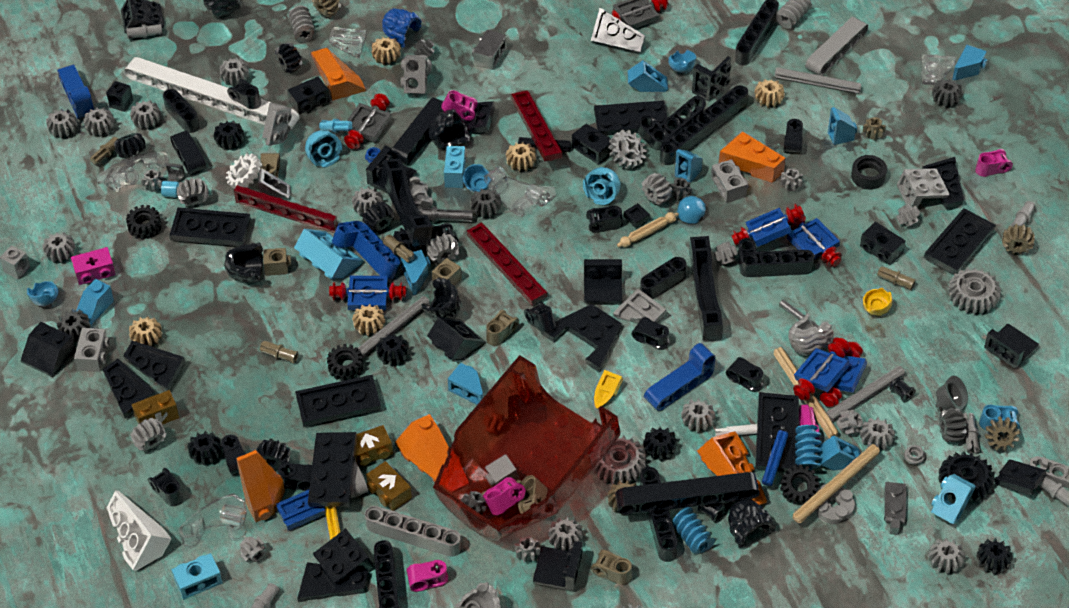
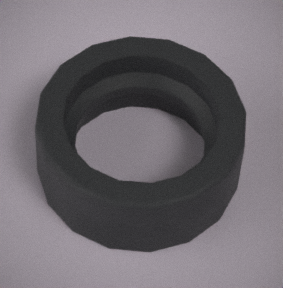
M874 155L860 156L855 159L852 165L851 178L858 187L870 190L876 189L885 182L887 166L881 158ZM872 168L878 171L879 175L869 177L862 175L858 170Z

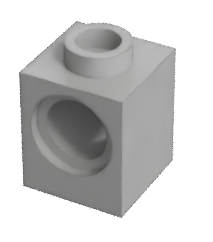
M12 245L0 256L3 271L16 279H19L30 268L26 252Z
M506 454L485 467L487 471L485 477L491 486H496L507 477L515 480L519 478L516 468Z

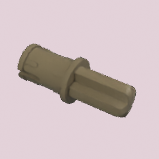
M112 137L106 144H102L100 149L90 158L91 162L94 165H98L103 159L110 157L115 151L114 142L118 138Z
M387 235L383 239V244L391 249L394 255H399L406 262L414 260V253L405 247L403 242H399L392 235Z
M883 266L879 268L877 273L878 277L893 282V285L897 284L909 290L913 289L916 279L901 274V271L896 272Z
M263 341L260 345L261 352L275 356V359L281 358L296 363L299 356L298 351L285 348L282 344L276 345Z

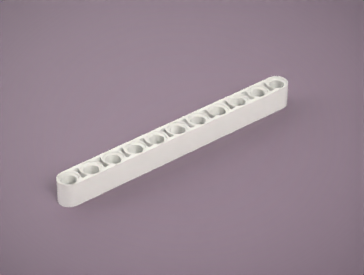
M134 57L124 69L126 77L133 81L163 91L175 89L183 98L265 125L269 103H271L269 101L261 99L260 107L248 109L229 97L227 93L228 87L138 57ZM291 109L292 118L287 127L288 132L292 130L300 118L299 114Z

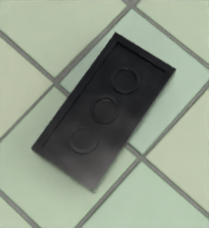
M664 100L594 106L596 129L605 136L615 135L621 130L625 132L630 130L631 134L638 133L637 126L640 118L644 115L652 116L659 124L667 119ZM643 124L645 128H649L648 125Z
M178 207L169 234L170 240L241 246L245 242L251 216L247 213Z
M963 208L924 253V258L953 274H958L992 234L996 225Z
M373 375L295 391L303 427L381 410Z
M759 392L755 469L766 470L779 430L787 432L788 438L777 471L786 472L789 468L791 469L792 466L796 465L795 459L797 457L795 456V451L797 449L795 444L797 441L795 437L797 434L795 430L798 427L799 396Z
M356 432L316 433L308 495L309 507L350 506L357 444Z

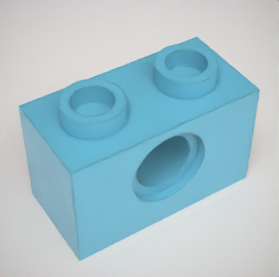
M447 146L444 167V182L447 188H463V173L466 163L465 146Z
M953 474L944 478L940 486L943 488L940 495H936L931 503V506H933L931 512L952 524L959 521L976 487L974 484ZM949 493H953L955 495V503L949 502Z
M211 553L199 556L193 561L180 564L176 568L171 569L174 581L183 600L223 584L220 571Z

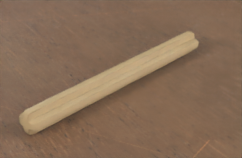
M782 347L776 348L774 350L775 358L793 385H799L794 377L797 368ZM810 394V399L804 400L806 405L813 407L814 417L827 437H837V428L815 395Z
M875 444L870 445L793 513V520L797 523H802L879 455V447Z

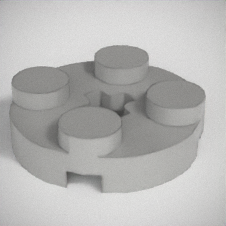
M841 487L815 510L818 518L829 524H839L842 520H848L852 516L855 506L852 492ZM829 502H836L838 505L831 507Z

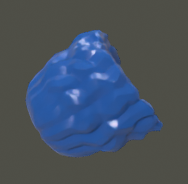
M393 8L384 15L382 29L386 36H390L391 39L396 38L399 45L404 48L405 34L408 28H411L413 31H419L422 27V20L414 12Z

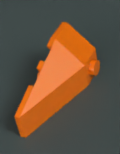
M328 48L311 52V56L324 84L329 90L332 101L366 91L361 78Z
M430 414L411 422L395 441L399 451L408 462L411 461L418 466L422 473L425 472L432 477L433 481L449 494L468 486L446 440Z
M736 431L712 437L697 450L701 460L717 476L752 472L755 470L753 464L748 463L746 458L748 451ZM757 480L760 494L758 497L750 500L755 501L760 506L766 504L767 499L760 482Z
M256 450L236 458L245 502L255 522L266 520L275 515L277 511L276 503L281 502L285 493L282 477L275 472L272 466L268 465L266 460Z

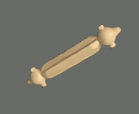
M669 212L665 217H659L631 232L628 237H622L617 247H628L631 243H636L664 228L668 223L675 222L679 213Z

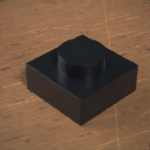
M637 203L624 211L623 217L634 227H637L649 220L650 214Z

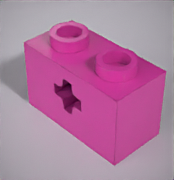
M108 247L71 257L79 285L93 282L95 279L100 280L116 275Z

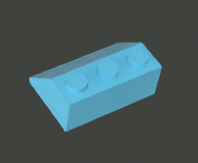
M304 229L294 248L300 252L299 255L301 257L309 259L314 267L322 269L328 278L343 279L363 264L364 260L350 249L335 246L332 242L333 236L327 231Z

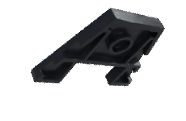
M590 304L555 321L556 327L545 332L541 331V334L555 342L566 331H569L595 348L585 359V364L600 372L604 361L609 355L610 348L613 346L622 328V323L595 305Z

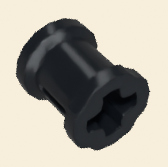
M902 376L894 379L889 387L892 392L895 391L901 397L903 402L909 401L916 392L914 387H910L904 382Z

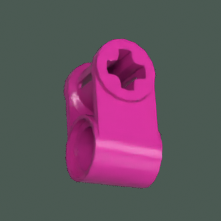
M451 90L445 97L441 107L444 111L455 109L462 119L470 121L475 117L474 110L477 108L478 102L473 97Z
M1004 149L981 153L975 171L979 176L987 177L1008 172L1013 167V163L1006 157Z
M507 477L493 488L488 489L483 497L491 513L499 515L522 500L526 490L515 479Z
M442 560L413 564L406 570L410 589L414 592L442 587L448 582L447 566Z

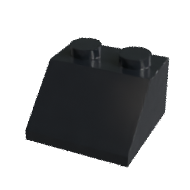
M438 317L427 335L432 340V344L445 352L444 355L451 360H463L485 344V341L461 319Z
M40 321L28 335L21 363L53 378L76 351L72 336Z

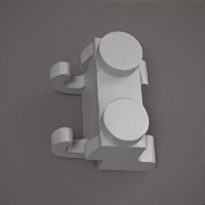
M419 177L410 178L408 185L416 207L431 208L433 200L432 197L427 195L428 185L420 181Z

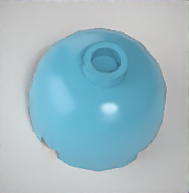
M319 130L312 133L305 144L306 156L316 166L328 167L333 165L340 157V150L342 151V143L339 138L327 130Z
M595 168L584 178L583 190L588 198L590 197L595 200L593 201L595 204L606 205L617 197L620 191V179L610 168Z

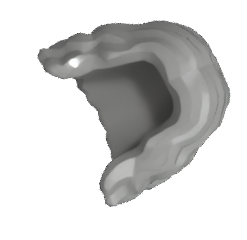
M807 313L801 320L792 325L789 329L788 338L795 352L807 356L812 354L816 348L821 350L831 344L834 331L832 330V325L825 321L818 328L813 327L810 321V314Z
M488 582L480 583L477 588L466 593L461 598V601L456 604L455 608H501L500 599L497 597V589H494Z

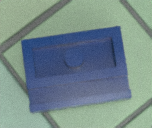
M309 490L276 503V509L287 526L288 531L326 515L325 508L309 507Z

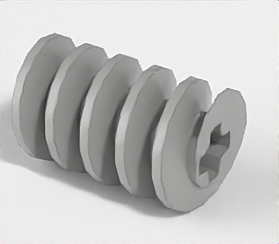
M789 0L777 11V22L782 27L790 29L812 8L811 1Z
M296 6L289 11V20L295 39L298 42L306 43L312 39L315 28L308 7Z

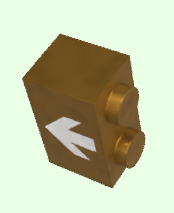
M170 390L132 404L137 423L153 418L158 419L163 425L179 419L177 405Z
M384 425L357 434L355 461L358 467L393 455L392 442Z
M386 461L366 474L368 490L372 494L375 493L379 497L381 504L384 507L388 506L391 511L396 510L412 498L409 484Z

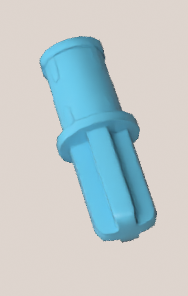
M339 119L321 120L319 128L320 130L333 131L334 133L352 130V122L340 121Z

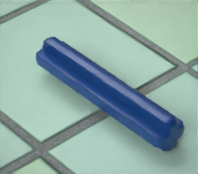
M779 430L762 479V484L768 487L773 484L788 438V433Z

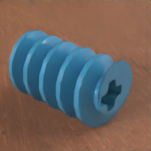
M801 425L795 430L797 434L795 437L797 441L795 444L797 449L795 451V456L797 457L795 464L797 467L799 465H803V468L808 466L810 467L808 470L821 467L820 463H815V461L821 460V456L815 455V453L821 452V448L815 447L821 444L820 440L815 439L821 437V433L815 431L818 429L815 425Z
M687 507L676 514L672 524L677 529L678 534L681 535L683 541H685V544L690 547V551L694 554H700L710 549L714 545L715 539L710 538V532L706 531L705 525H702V521L697 519L698 516L696 513H693V509Z

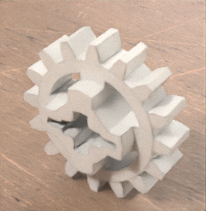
M247 153L244 157L240 156L239 160H235V164L231 165L230 171L227 172L229 175L226 177L227 184L234 189L237 185L248 188L249 184H253V180L259 177L258 173L260 167H262L261 160L252 153L250 155Z

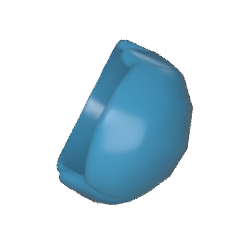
M686 50L684 54L676 51L673 55H670L668 63L674 71L688 73L693 69L697 56L690 50Z
M472 164L463 173V182L472 193L475 191L480 192L481 188L487 190L492 183L489 171L481 164Z
M687 196L678 205V218L683 222L696 224L701 217H704L706 204L698 197Z
M52 281L35 283L32 290L27 288L29 299L35 305L42 307L53 303L59 293L57 285Z

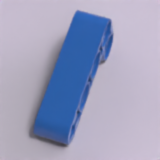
M74 64L57 69L60 82L77 118L85 117V114L89 113L90 109L94 110L88 87L84 86Z
M350 221L337 225L332 239L335 246L340 248L354 247L380 276H388V280L394 279L400 265L399 258L383 244V241L364 222Z
M702 343L696 344L689 353V361L649 387L644 393V399L657 411L663 410L711 377L715 370V355Z

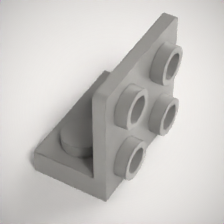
M274 102L269 103L262 135L263 138L267 139L266 145L272 146L284 143L287 139V127L292 118V108Z
M904 169L897 183L905 203L910 204L911 207L916 205L918 208L923 198H948L949 192L937 169Z

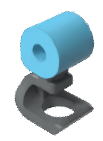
M166 163L169 176L168 181L162 182L161 194L163 197L178 198L177 187L185 178L183 165Z

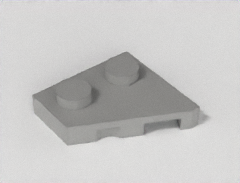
M639 289L613 312V316L617 319L636 323L642 317L649 318L658 323L667 314L664 307Z

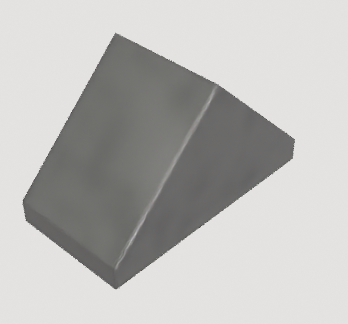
M260 169L258 181L260 193L282 198L286 201L289 200L290 185L264 169Z

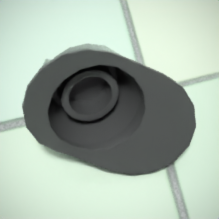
M955 375L949 377L945 384L936 391L938 401L935 406L937 408L942 407L944 410L959 408L961 411L967 404V389L962 380Z

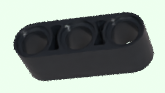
M168 89L164 91L163 100L166 111L184 131L188 130L189 133L198 131V115L193 107L177 90Z
M188 130L170 136L172 146L189 175L207 168L205 160Z
M674 257L641 278L640 290L651 299H654L683 281L686 277V260L682 257Z

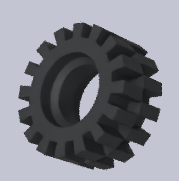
M140 205L141 208L136 206L134 207L135 211L131 209L129 211L130 214L127 213L126 222L130 235L135 236L136 239L140 236L141 240H144V237L150 239V235L156 236V232L159 233L162 227L158 210L155 207L150 208V205H147L146 208H144V205ZM149 220L146 224H138L140 221Z
M343 344V347L337 345V349L332 348L327 357L330 375L334 376L336 380L340 377L341 381H344V378H347V380L351 379L350 377H353V379L357 378V374L360 375L361 370L363 371L361 351L357 347L353 349L351 344L349 347H347V344ZM346 359L353 361L346 366L338 364V362Z
M794 465L783 475L780 482V490L783 491V497H788V502L792 500L794 501L793 504L800 502V505H803L817 493L819 487L817 480L819 478L817 475L814 476V470H808L810 467L806 466L803 468V465L798 467ZM795 478L804 479L807 483V489L803 492L796 491L792 486V481Z

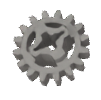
M630 130L617 132L609 141L611 145L608 146L612 150L610 155L615 156L613 161L618 160L619 166L624 164L625 169L638 167L643 163L642 161L646 158L644 154L647 152V150L643 149L645 143L640 142L642 138H637V133L631 134Z

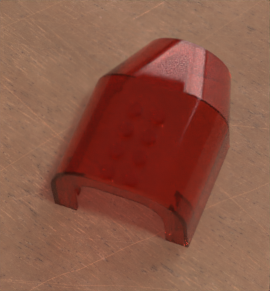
M519 355L456 429L452 446L447 451L446 461L444 465L442 464L434 483V492L442 504L467 527L487 539L493 541L503 539L552 517L561 510L620 437L618 416L600 406L601 424L597 422L596 418L592 423L555 400L541 385L536 365ZM505 454L517 470L519 478L516 481L520 480L522 483L525 477L533 475L548 488L546 498L538 504L533 503L530 505V509L523 514L520 513L518 508L519 501L499 515H493L487 503L485 504L487 508L481 515L461 502L465 493L469 495L470 492L476 491L482 494L495 486H491L487 481L485 467Z

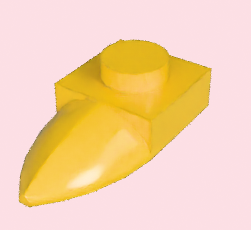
M604 370L594 393V403L597 409L605 405L612 396H616L623 381L622 376Z

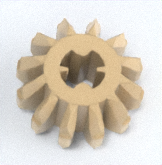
M382 36V39H376V42L372 43L371 52L376 63L381 62L382 65L385 63L390 65L391 62H396L400 58L401 47L396 38L391 39L390 36L388 38Z
M764 79L763 82H758L754 92L756 102H759L760 106L766 105L767 108L769 106L775 108L776 104L780 105L785 96L783 85L779 84V80L774 82L772 79L770 81Z
M524 142L522 144L515 143L514 146L510 145L506 153L508 166H511L512 170L518 169L520 172L524 169L527 172V169L533 168V165L536 163L535 148L531 147L530 144L525 145Z
M370 303L367 307L362 305L361 309H356L352 317L354 328L359 330L360 335L364 333L367 336L370 333L376 334L385 325L383 310L379 309L377 305L372 307Z
M149 316L145 319L140 317L139 321L133 320L132 325L129 326L130 340L151 347L153 343L158 344L159 339L162 338L161 324L155 318L150 319Z

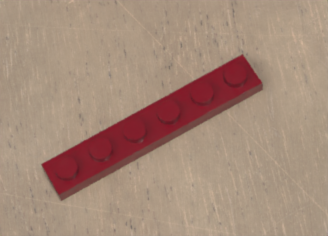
M529 91L511 93V100L543 160L546 162L562 158V151Z
M237 185L234 189L236 203L332 233L336 231L338 225L337 216L331 213H325L298 203L289 202L247 187Z
M482 222L466 230L467 236L531 305L547 297V291Z

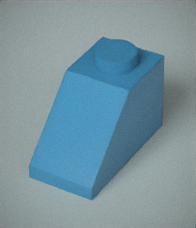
M966 45L955 65L952 80L956 81L978 75L981 68L985 69L988 61L985 58L987 51Z
M644 60L628 70V84L638 91L666 92L668 90L667 77Z
M835 107L831 108L827 133L832 143L837 145L854 141L855 133H857L855 122H852L850 116Z
M678 149L676 151L675 177L684 178L687 182H692L702 171L703 158L687 150Z
M422 250L413 252L415 258L411 262H406L400 257L401 269L413 295H416L429 276L428 267H431L428 256L425 257Z
M95 279L83 291L76 311L79 309L89 317L91 325L114 302L111 286Z
M460 363L448 378V391L482 407L483 392L478 373L473 367Z
M832 436L819 445L818 448H821V452L817 453V455L821 456V460L818 462L823 467L831 470L844 469L861 454L858 447L836 436Z

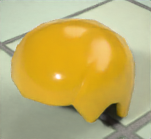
M883 288L872 289L866 292L863 297L864 309L874 316L886 314L892 306L891 292H887Z

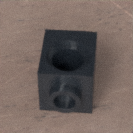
M114 81L106 92L109 107L125 112L134 101L131 86Z

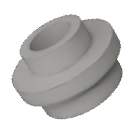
M911 445L904 452L905 460L914 465L922 463L925 457L923 449L918 445Z

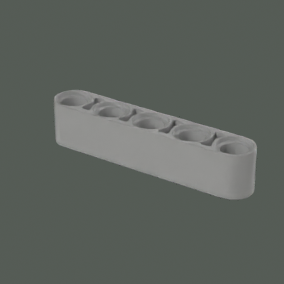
M851 17L808 58L805 68L817 75H824L866 34L869 25L855 17Z
M371 506L365 511L366 527L372 533L450 557L457 556L461 552V536L456 530L378 506Z

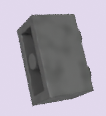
M487 29L485 34L480 37L477 47L473 48L472 57H474V65L493 70L507 47L506 35Z

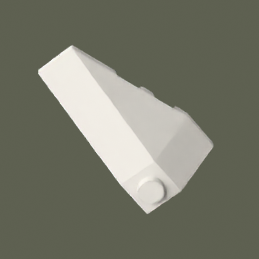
M115 490L107 510L113 527H117L119 533L117 540L124 548L122 552L123 557L132 570L137 571L163 556L172 538L162 526L120 491Z

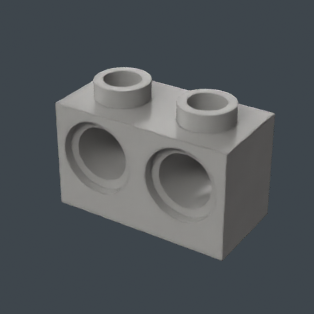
M406 55L404 60L402 59L401 70H404V77H401V88H404V93H426L428 56ZM410 62H417L419 68L412 69L410 67ZM410 79L417 80L418 86H411Z
M732 159L712 165L711 179L726 203L746 197L747 189L749 188L748 181L742 177L740 168L734 164Z
M82 328L74 356L77 370L101 371L102 364L106 362V349L110 346V338L107 337L105 329Z

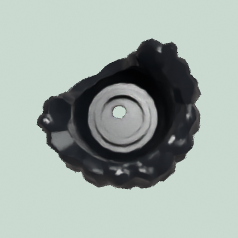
M203 0L204 6L215 17L230 15L241 6L240 0Z
M455 109L442 112L430 123L429 138L438 148L458 146L470 142V134L467 131V127Z
M261 243L242 244L240 247L232 248L226 253L224 267L231 278L252 283L261 280L263 265V247Z
M438 277L432 282L436 290L433 292L434 299L431 306L423 303L421 305L422 309L425 310V315L430 319H434V321L438 317L455 319L461 310V301L457 288L451 284L449 279Z
M744 499L731 506L728 521L730 533L735 537L738 548L744 547L745 537L757 527H761L767 534L775 531L776 524L771 519V516L755 501Z

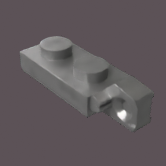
M885 482L884 521L885 523H890V534L898 535L900 524H904L906 519V484Z

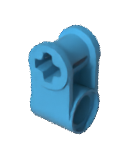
M987 405L983 408L979 425L982 429L986 430V426H992L991 419L998 422V417L1001 416L1003 421L1007 417L1010 418V423L1015 421L1017 423L1016 428L1019 429L1020 423L1017 421L1018 409L1015 406Z

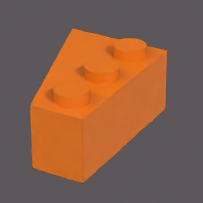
M743 131L727 144L719 154V163L732 159L734 164L740 168V171L751 173L752 177L771 183L784 172L785 157Z

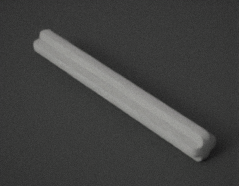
M779 67L775 70V77L853 93H860L861 83Z
M422 296L359 346L358 350L361 351L362 358L376 348L380 337L385 338L386 333L392 336L423 311L421 306L423 303L430 305V300Z
M901 366L895 367L828 410L827 415L832 422L841 417V412L852 410L889 386L897 377H903L905 370Z

